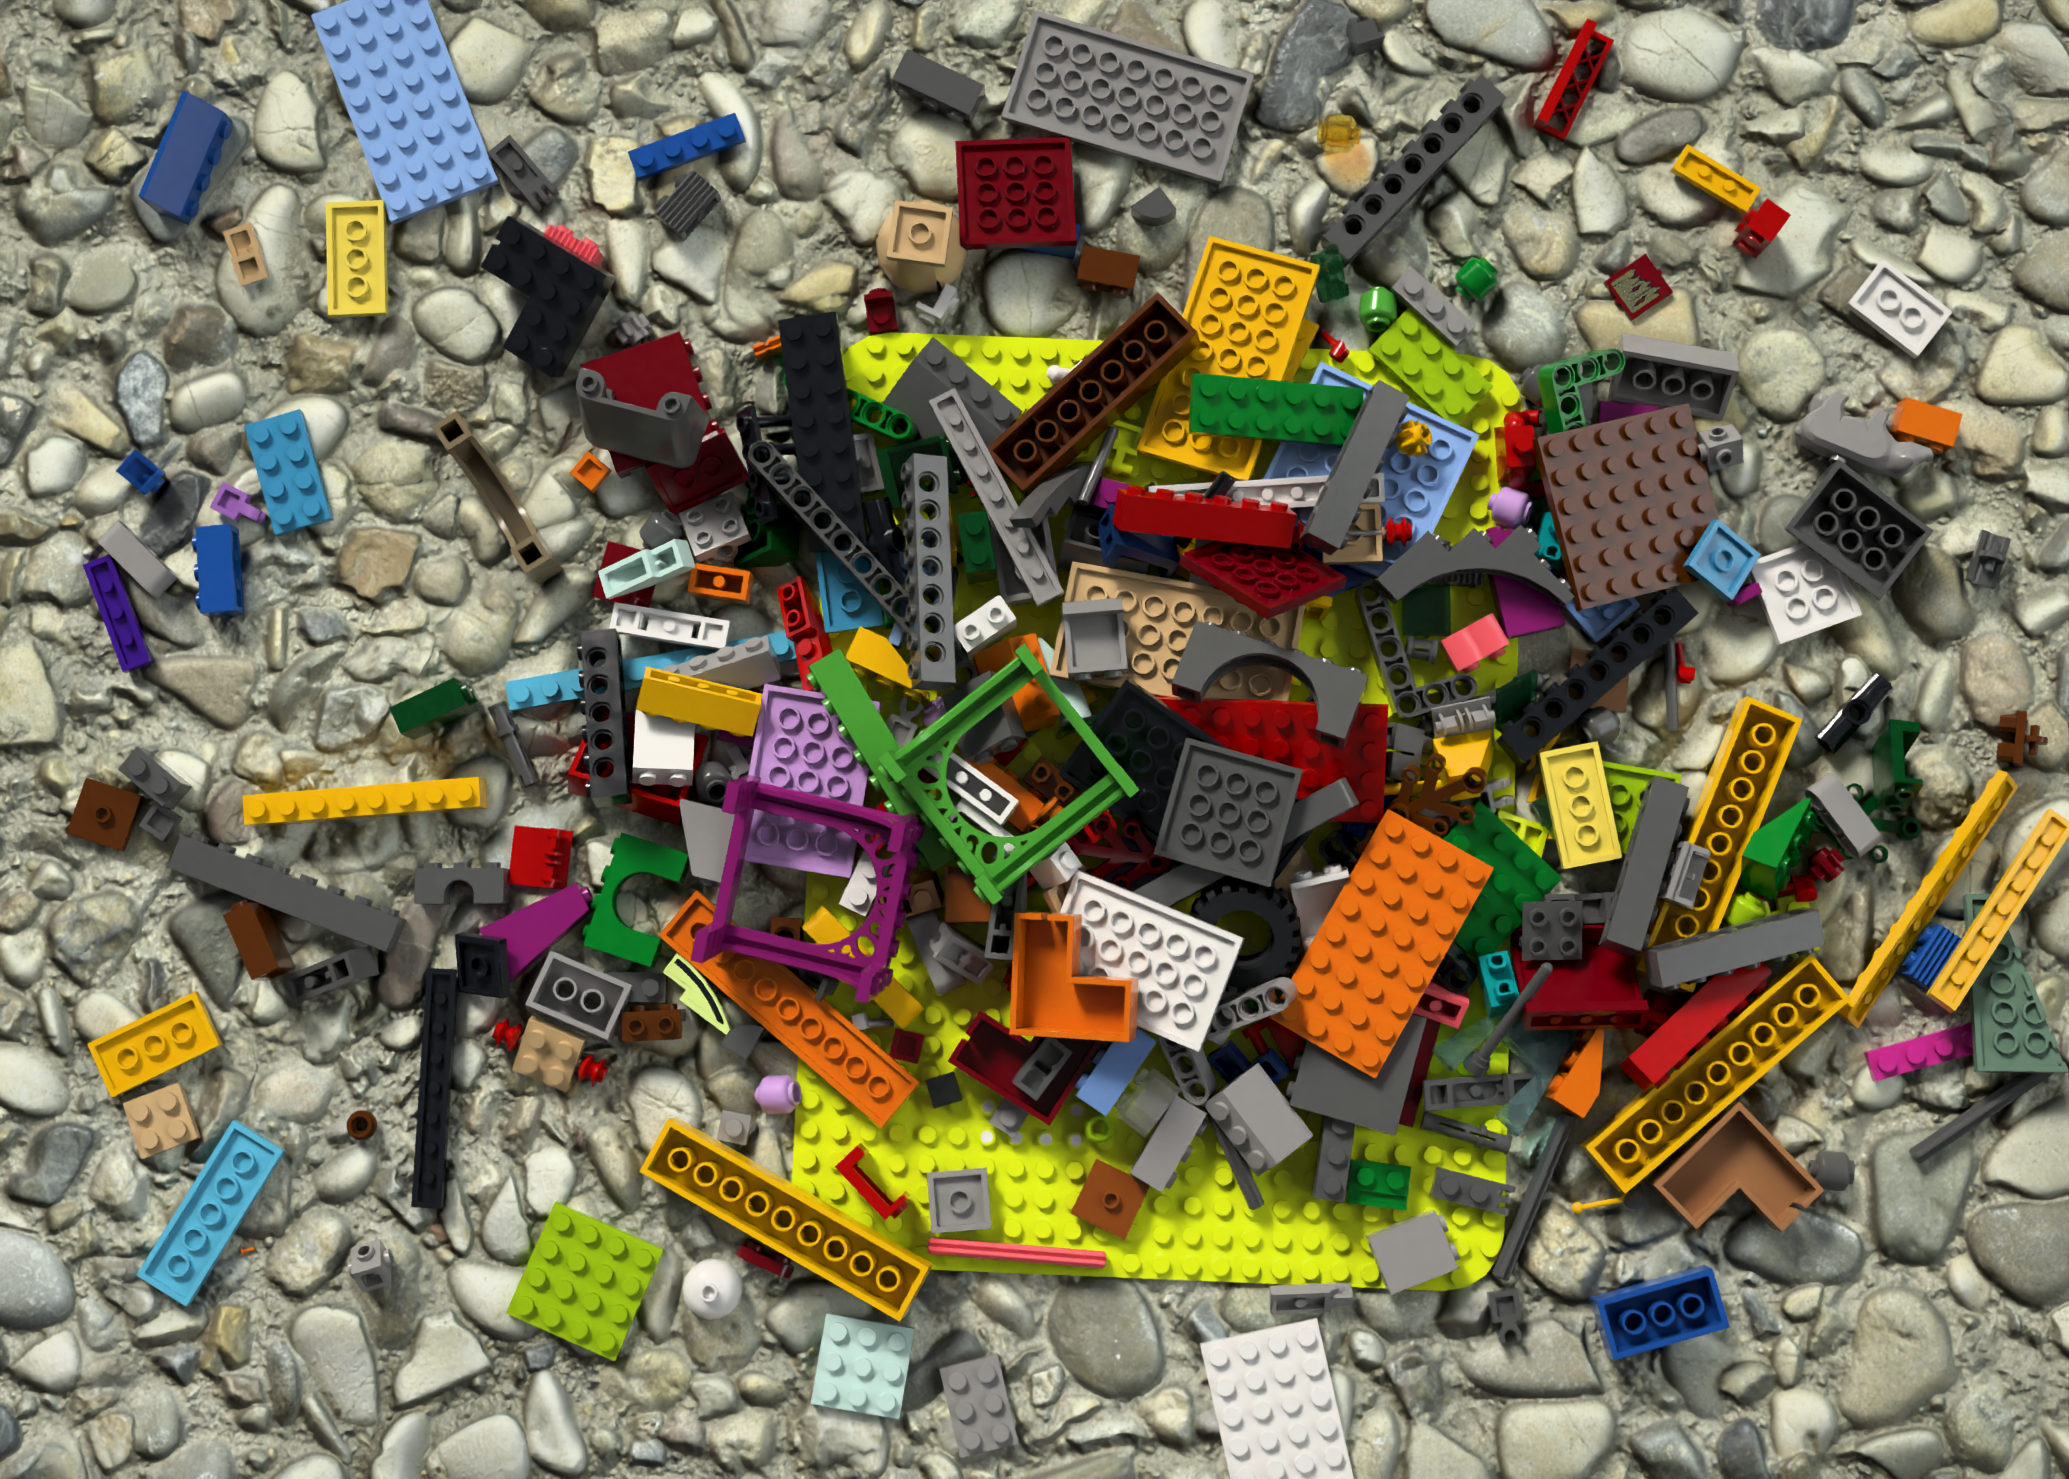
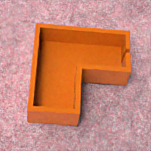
M1032 911L1015 912L1009 1034L1131 1042L1136 1039L1139 978L1079 975L1082 914H1050V912Z

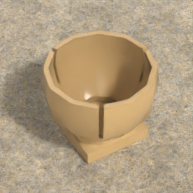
M895 200L893 212L886 216L876 238L878 264L896 287L915 295L938 293L937 281H939L940 290L943 291L946 283L950 285L959 278L969 254L968 250H965L960 245L959 220L953 214V208L945 207L930 200L913 202Z

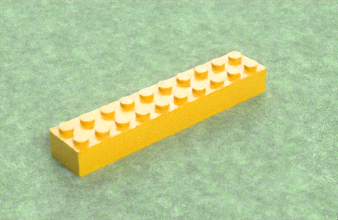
M1749 696L1738 700L1682 841L1711 851L1697 891L1693 909L1689 910L1658 898L1656 903L1658 907L1657 916L1652 924L1649 923L1647 934H1650L1647 948L1719 929L1741 874L1742 854L1753 833L1760 827L1803 719ZM1641 951L1634 958L1636 973L1648 978L1644 954ZM1689 981L1680 983V987L1676 990L1683 993H1693L1697 983H1689Z
M1812 954L1800 955L1768 982V985L1756 996L1753 995L1747 1000L1749 1003L1737 1014L1733 1012L1727 1018L1729 1022L1716 1033L1712 1030L1707 1035L1710 1040L1700 1050L1696 1051L1692 1048L1687 1053L1690 1059L1680 1069L1676 1070L1672 1067L1667 1072L1670 1078L1659 1089L1652 1086L1646 1092L1641 1091L1585 1139L1579 1147L1618 1192L1626 1194L1851 999Z
M678 1117L667 1120L639 1171L899 1322L906 1316L933 1266V1263Z

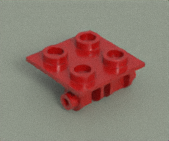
M515 825L508 884L554 889L566 888L573 831Z

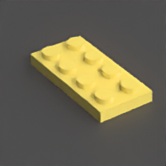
M384 200L327 202L328 316L330 318L388 316L387 230Z
M1598 741L1537 753L1561 868L1568 869L1622 858Z

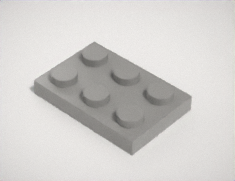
M998 1353L939 1368L960 1458L1019 1444Z

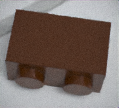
M1083 245L1076 286L1081 287V290L1088 293H1098V290L1110 292L1109 295L1115 298L1125 299L1127 296L1133 297L1140 256Z

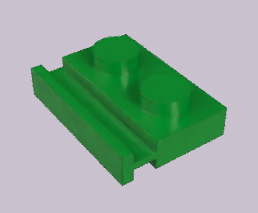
M1350 1159L1346 1203L1407 1210L1406 1204L1411 1167Z

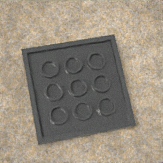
M1186 737L1154 854L1271 887L1304 770Z

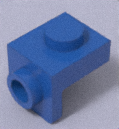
M136 448L116 469V472L139 489L143 495H146L149 491L154 494L164 483V480L161 478L164 475L163 470Z

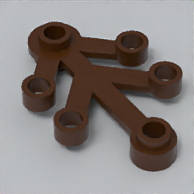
M1432 754L1426 762L1427 773L1420 797L1410 801L1413 785L1420 779L1421 771L1415 765H1408L1401 773L1402 784L1398 798L1388 803L1385 813L1389 809L1420 827L1432 830L1435 835L1443 836L1451 827V822L1446 816L1457 819L1463 825L1471 824L1476 817V810L1473 806L1465 804L1458 807L1443 800L1463 791L1471 794L1482 792L1488 783V776L1483 769L1471 767L1461 779L1435 790L1439 773L1446 766V759L1441 754ZM1432 760L1438 761L1440 767H1435L1432 764ZM1408 771L1415 775L1414 779L1408 777ZM1472 775H1477L1481 781H1475ZM1397 808L1403 810L1405 815L1399 814ZM1426 808L1443 815L1433 819L1418 813V811ZM1462 811L1468 812L1470 818H1465L1462 815ZM1437 822L1444 824L1445 829H1440L1437 826Z

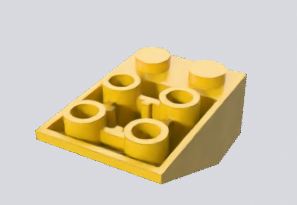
M860 626L845 657L854 673L864 679H867L868 675L876 678L878 685L890 691H894L895 687L901 689L903 694H905L904 697L914 702L920 703L922 699L929 702L930 696L927 690L912 689V681L908 678V665L888 639Z

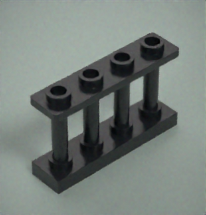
M751 405L736 414V427L740 432L743 445L742 455L746 460L749 473L748 483L754 496L755 514L758 517L760 526H765L779 518L778 513L792 511L783 501H775L773 490L750 466L748 462L749 448L756 441L762 440L760 428L788 427L793 443L771 445L782 456L794 455L796 457L790 409L786 410L787 415L757 417L755 406ZM757 449L753 453L754 459L759 463L767 462L766 457L770 456L765 449ZM779 472L773 475L774 481L777 484H787L790 481V476L786 472ZM802 499L794 500L797 506L803 507Z

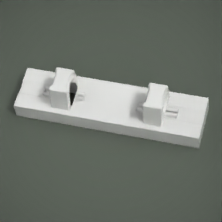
M614 602L609 629L616 628L619 635L719 651L721 648L727 647L731 622ZM694 625H695V627H696V637H695V638H692L693 630H694Z

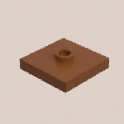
M1096 1159L1071 1214L1125 1240L1150 1185Z

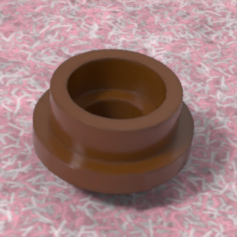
M356 1111L347 1120V1131L356 1140L369 1139L376 1132L377 1120L369 1111ZM362 1119L367 1122V1128L364 1131L358 1127V1123Z

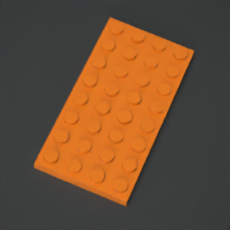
M1387 809L1291 978L1297 987V996L1286 1009L1270 1015L1269 1018L1375 1079L1494 868ZM1284 993L1282 994V996L1280 997V999H1283V1000L1286 999Z

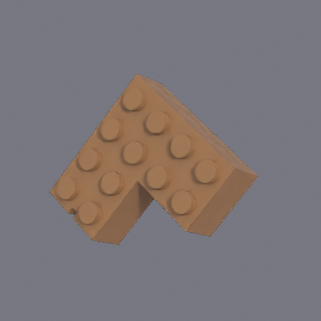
M1738 1101L1731 1102L1709 1121L1647 1182V1185L1688 1227L1696 1230L1732 1194L1737 1192L1772 1229L1783 1232L1801 1214L1798 1209L1789 1206L1793 1203L1796 1207L1806 1209L1824 1191L1819 1183Z

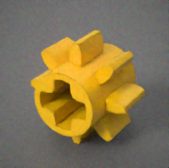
M1410 420L1400 424L1402 431L1397 433L1395 439L1399 451L1403 454H1408V457L1414 455L1415 458L1428 453L1426 446L1432 443V434L1429 427L1424 423L1420 424L1419 420L1415 422Z

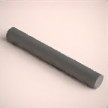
M1109 426L1078 498V503L1083 506H1088L1119 433L1116 427Z
M1663 644L1667 732H1678L1679 717L1675 644Z

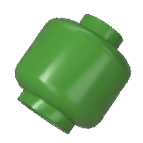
M1373 287L1365 292L1360 298V322L1372 332L1386 331L1397 320L1396 296L1384 287Z

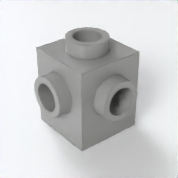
M1733 424L1717 426L1698 432L1700 459L1704 461L1709 471L1722 470L1729 466L1744 463L1743 438Z
M381 1239L351 1247V1260L348 1261V1269L362 1293L391 1285V1267L395 1265L394 1256L390 1249L386 1250Z

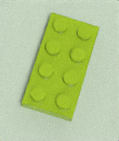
M1409 307L1368 349V352L1435 415L1455 424H1458L1493 388L1491 383Z

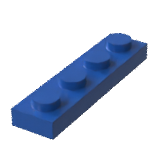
M732 113L628 151L636 176L641 181L745 143L746 140L736 113Z

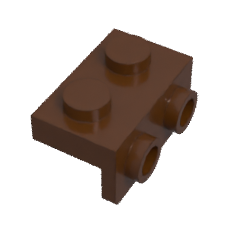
M659 1004V1010L648 1011V1005L630 1006V1012H621L622 1041L637 1042L681 1039L682 1021H686L685 1009H677V1004Z

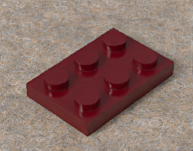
M724 427L703 437L697 458L689 468L676 469L653 462L645 464V468L666 507L675 515L748 481L749 476Z

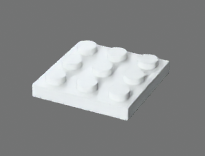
M1803 543L1759 558L1749 573L1752 582L1759 583L1763 591L1758 594V598L1777 646L1862 615L1848 577Z

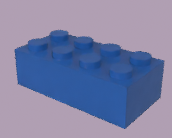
M1705 1265L1589 1297L1606 1356L1612 1360L1730 1328L1713 1269Z

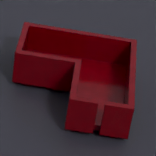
M979 1010L966 1031V1034L971 1036L968 1041L964 1038L961 1039L948 1062L1050 1126L1102 1041L1056 1038L1073 1053L1036 1101L1013 1084L1012 1079L1044 1037L1034 1036L1030 1042L1021 1035H1010V1028Z

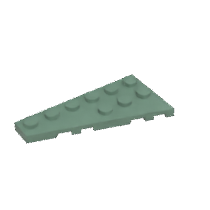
M1991 894L1963 895L1965 933ZM2008 929L1969 989L1974 1072L2066 1074L2069 1072L2068 1067L2062 1061L2057 1049L2058 1043L2056 1038L2052 1036L2045 1018L2047 1016L2030 975L2028 972L2026 973L2020 959L2022 956L2019 948L2015 946Z

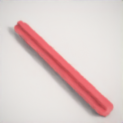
M934 1237L928 1241V1253L933 1255L1104 1268L1106 1265V1253L1103 1251Z

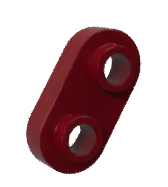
M748 1240L747 1244L740 1243L736 1251L738 1257L776 1275L790 1279L795 1268L790 1264L792 1259L779 1252H775L774 1256L763 1251V1245L752 1240Z

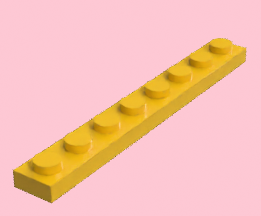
M2051 808L2044 812L1926 993V996L1949 1013L1956 1011L2068 838V820Z

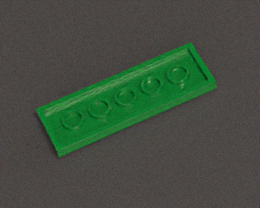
M1193 373L1190 386L1189 434L1342 447L1362 406L1364 388Z

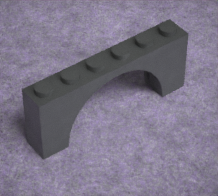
M1196 620L1172 681V695L1201 704L1203 697L1210 687L1227 673L1254 665L1275 667L1296 677L1304 684L1313 697L1318 713L1315 741L1344 750L1367 688L1368 675L1354 667L1344 668L1335 665L1334 662L1326 658L1316 659L1306 656L1304 652L1298 649L1288 650L1278 647L1277 644L1270 640L1259 641L1250 638L1244 632L1237 630L1231 632L1222 629L1216 623L1209 621L1203 623Z

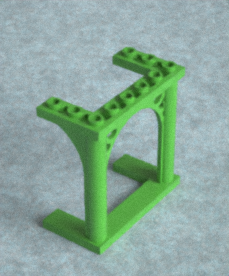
M1025 644L1015 650L1018 657L896 753L894 751H887L878 758L882 764L878 769L888 782L895 780L896 783H901L905 787L901 790V793L911 805L916 802L923 810L920 817L930 829L934 826L942 834L938 838L948 852L954 850L960 857L957 864L967 876L970 874L975 876L974 882L977 885L974 887V891L984 903L990 901L992 905L1003 898L1006 888L1124 795L1131 797L1139 791L1138 787L1111 756ZM1035 678L1109 773L1038 829L1014 837L990 835L971 826L954 807L947 788L948 761L954 746L970 728ZM949 741L947 748L943 745ZM938 751L942 754V761L939 764L932 760H926L930 755L934 758ZM925 767L934 768L939 772L940 778L935 783H924L918 778L919 770ZM937 788L941 791L942 798L936 801L934 800L936 796L932 793H926L924 789L932 790ZM939 809H948V810H947V811L944 813V815H943L942 812H941ZM955 814L958 820L956 823L949 821L950 815ZM961 826V831L959 835L955 829ZM969 835H975L979 840L975 854L972 852V842H967ZM1022 841H1028L1023 846H1021ZM987 842L995 843L998 849L997 858L991 864L985 863L981 855L982 848ZM1010 843L1016 849L1008 851L1010 856L1004 859V845Z

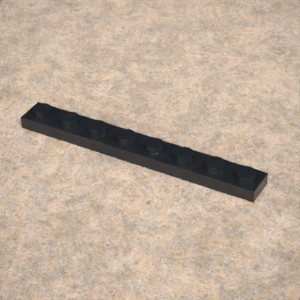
M427 968L411 1207L444 1208L458 993L457 969Z

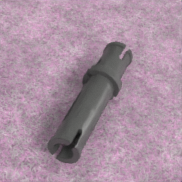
M501 701L491 705L487 709L495 723L497 738H501L521 789L538 783L539 779L534 772L531 761L518 733L520 729L518 724H514L506 702Z
M1425 1111L1422 1117L1420 1129L1474 1144V1148L1477 1149L1484 1147L1504 1153L1505 1155L1509 1153L1512 1136L1487 1130V1126L1480 1125V1127L1430 1113L1429 1111Z

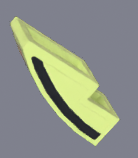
M676 953L663 973L686 990L679 1000L727 1035L733 1028L718 994L699 970L679 953Z

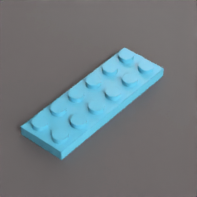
M233 1120L136 1276L184 1306H190L286 1150L238 1120Z

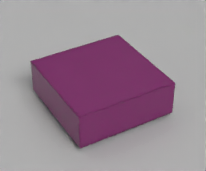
M1747 583L1740 587L1732 601L1726 603L1728 606H1736L1763 591L1759 583Z

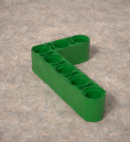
M784 376V384L787 387L786 376ZM848 388L849 401L855 399L857 402L856 407L851 410L853 423L900 444L915 440L918 430L916 424L909 416ZM876 411H882L881 419L876 423H871L872 414ZM908 423L905 433L896 434V428L899 424Z
M1616 348L1593 350L1541 367L1537 380L1549 435L1586 426L1578 386L1620 373L1625 366V357L1620 350ZM1606 357H1607V360H1608L1607 367H1606V365H1605V358H1606ZM1581 365H1582V367H1583L1582 375H1581V373H1580V366H1581ZM1556 372H1557V374H1558V380H1557V382L1555 381V373H1556ZM1562 400H1563V402H1564V409H1563V411H1562V409H1561V402H1562Z

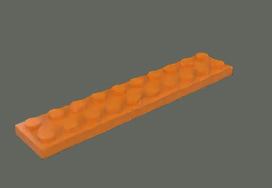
M696 890L658 936L875 1124L883 1128L921 1081L892 1058L863 1031L859 1030L825 999L821 1002L815 1000L817 992L803 982L786 965L728 951H723L704 963L691 961L696 932L713 922L716 908L714 903L700 891ZM731 920V924L739 926L735 921Z

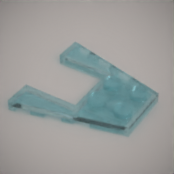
M1505 1015L1488 1018L1487 1016L1437 1044L1431 1051L1452 1072L1495 1030ZM1520 1015L1502 1039V1042L1535 1074L1495 1115L1515 1137L1522 1132L1578 1034L1576 1029L1523 1030Z

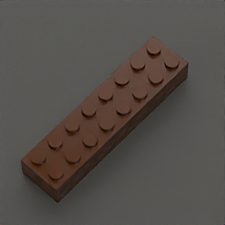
M1157 292L987 447L998 469L1027 498L1042 482L1073 461L1109 426L1201 343L1197 331Z

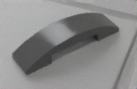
M1535 1072L1422 1080L1424 1111L1538 1102Z

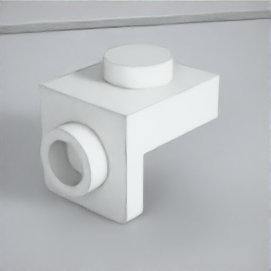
M946 283L934 308L917 302L915 309L919 315L918 318L933 326L934 323L942 326L947 315H953L959 304L957 288Z

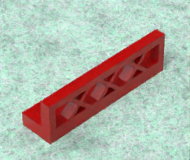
M1588 18L1533 125V128L1564 142L1614 42L1613 39L1594 31L1597 22ZM1590 39L1605 45L1602 53L1590 57L1586 47ZM1598 60L1594 67L1592 62ZM1587 64L1590 77L1577 81L1574 73L1575 68ZM1571 78L1572 84L1567 85ZM1585 85L1583 91L1581 92L1580 86ZM1575 89L1578 98L1577 103L1565 106L1562 99L1563 92ZM1573 110L1569 117L1567 111ZM1562 113L1566 123L1562 132L1547 125L1551 116Z

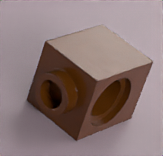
M771 917L770 934L779 936L783 931L789 930L793 933L795 940L802 941L803 928L801 926L803 925V919Z

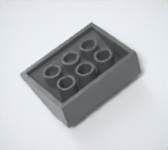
M934 337L914 358L882 403L909 416L917 426L918 433L915 440L944 433L929 405V400L955 388L986 447H989L1022 416V411ZM901 423L897 427L906 432L908 423ZM955 453L954 457H950L952 469L958 468L961 480L967 484L969 478Z
M1839 459L1828 466L1784 528V530L1878 601L1882 599L1934 531Z

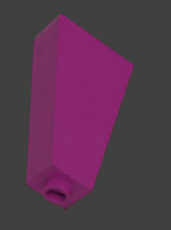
M1503 526L1486 529V534L1492 539L1493 544L1491 545L1495 549L1514 532L1513 528L1504 530ZM1487 574L1498 622L1508 640L1560 629L1565 625L1564 617L1558 607L1542 593L1524 583L1499 575Z
M575 883L480 929L482 935L506 938L509 983L518 979L593 912L591 910V903L594 898L587 886L583 888L582 884Z

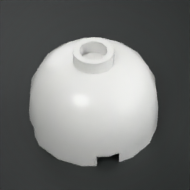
M717 1259L703 1260L693 1266L685 1276L682 1287L683 1299L688 1309L696 1316L708 1320L721 1319L732 1313L740 1303L743 1286L742 1278L737 1269L727 1261Z

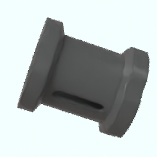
M1408 634L1405 645L1407 660L1409 661L1410 658L1425 660L1429 664L1434 665L1438 650V639L1433 638L1430 641L1414 638L1413 635ZM1415 648L1427 649V651L1415 650Z

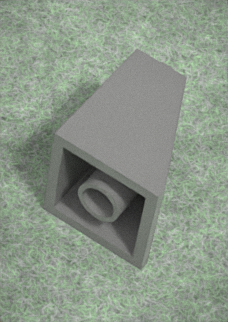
M681 799L679 805L692 876L700 877V884L720 887L735 814L722 812L721 808Z

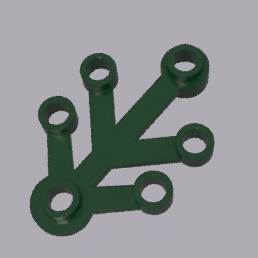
M1856 783L1847 785L1848 791L1851 787L1858 791L1857 797L1854 798L1856 801L1863 797L1864 790L1861 785ZM1874 792L1872 797L1860 806L1867 816L1875 810ZM1810 807V811L1814 812L1810 828H1813V832L1825 833L1844 856L1845 860L1854 859L1845 854L1841 844L1825 823L1821 824L1818 822L1817 812L1813 807ZM1904 817L1898 821L1869 818L1878 831L1895 833L1903 841L1914 840L1921 833V824L1914 817ZM1907 823H1911L1914 826L1912 834L1906 831ZM1876 845L1867 852L1869 860L1873 863H1882L1888 858V850L1882 845ZM1876 849H1879L1882 852V858L1880 860L1874 857V851Z

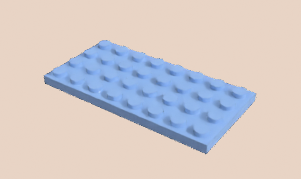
M349 0L311 15L379 194L385 202V209L389 220L393 225L500 184L429 0Z

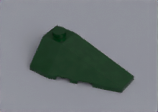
M746 481L745 485L749 488L746 503L741 504L740 511L744 515L743 519L752 540L737 546L738 553L734 557V567H779L797 559L799 551L798 528L793 512L778 513L779 518L768 525L760 526L754 510L753 492L748 481ZM774 492L775 501H782Z

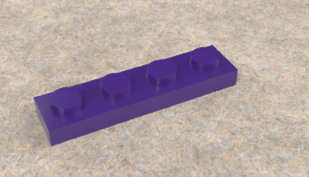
M109 554L83 564L122 672L129 673L154 663L116 560Z

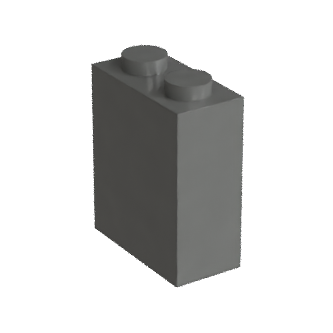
M989 670L941 696L946 711L948 712L997 672ZM1012 696L970 728L958 740L964 761L974 762L977 765L987 764L994 760L993 756L1000 752L1014 750L1018 747L1017 743L1027 739Z

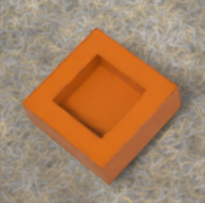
M587 451L569 473L594 493L612 470Z

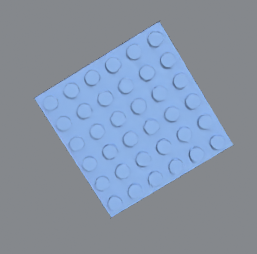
M1321 361L1310 384L1364 388L1363 401L1370 387L1373 386ZM1409 402L1406 404V407L1409 408L1408 413L1401 424L1413 420V422L1419 420L1420 424H1426L1432 434V443L1426 446L1428 453L1416 458L1414 455L1408 457V454L1401 453L1395 441L1389 449H1385L1383 457L1386 460L1379 471L1384 472L1385 502L1377 503L1381 505V527H1385L1389 518H1392L1394 523H1401L1403 517H1405L1406 523H1411L1412 540L1406 542V547H1403L1401 541H1395L1393 546L1390 547L1385 538L1382 539L1383 562L1380 564H1345L1375 579H1378L1427 531L1433 534L1479 438L1478 434ZM1397 423L1394 432L1396 433L1402 431L1400 423ZM1281 442L1263 479L1329 475L1342 447ZM1314 506L1290 508L1297 514L1295 526H1297L1298 520L1301 521L1303 526L1306 525ZM1303 544V545H1305V546L1311 548V546H1310L1309 544ZM1317 548L1313 549L1319 553H1322V551Z

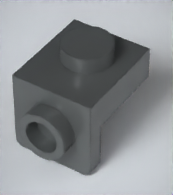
M800 969L797 975L807 985L818 990L815 1000L821 1002L827 995L832 996L840 983V980L834 977Z

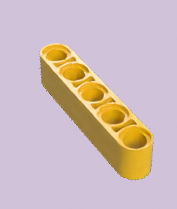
M823 905L801 926L818 944L837 942L852 935ZM857 941L860 951L865 955L871 956L872 954ZM845 945L842 953L850 952L849 956L855 957L851 952L850 945ZM894 976L890 986H885L884 991L873 998L903 1030L925 1009Z

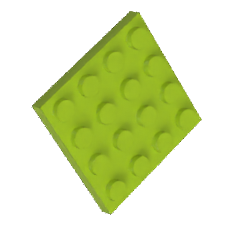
M556 1201L506 1314L612 1361H616L665 1249Z

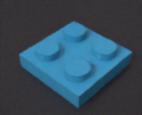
M1715 519L1710 522L1683 567L1725 602L1734 599L1761 554L1719 519Z

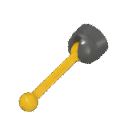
M1638 1184L1626 1194L1623 1193L1622 1197L1586 1204L1575 1202L1572 1205V1211L1575 1214H1581L1583 1210L1619 1203L1625 1204L1630 1209L1646 1208L1641 1184Z

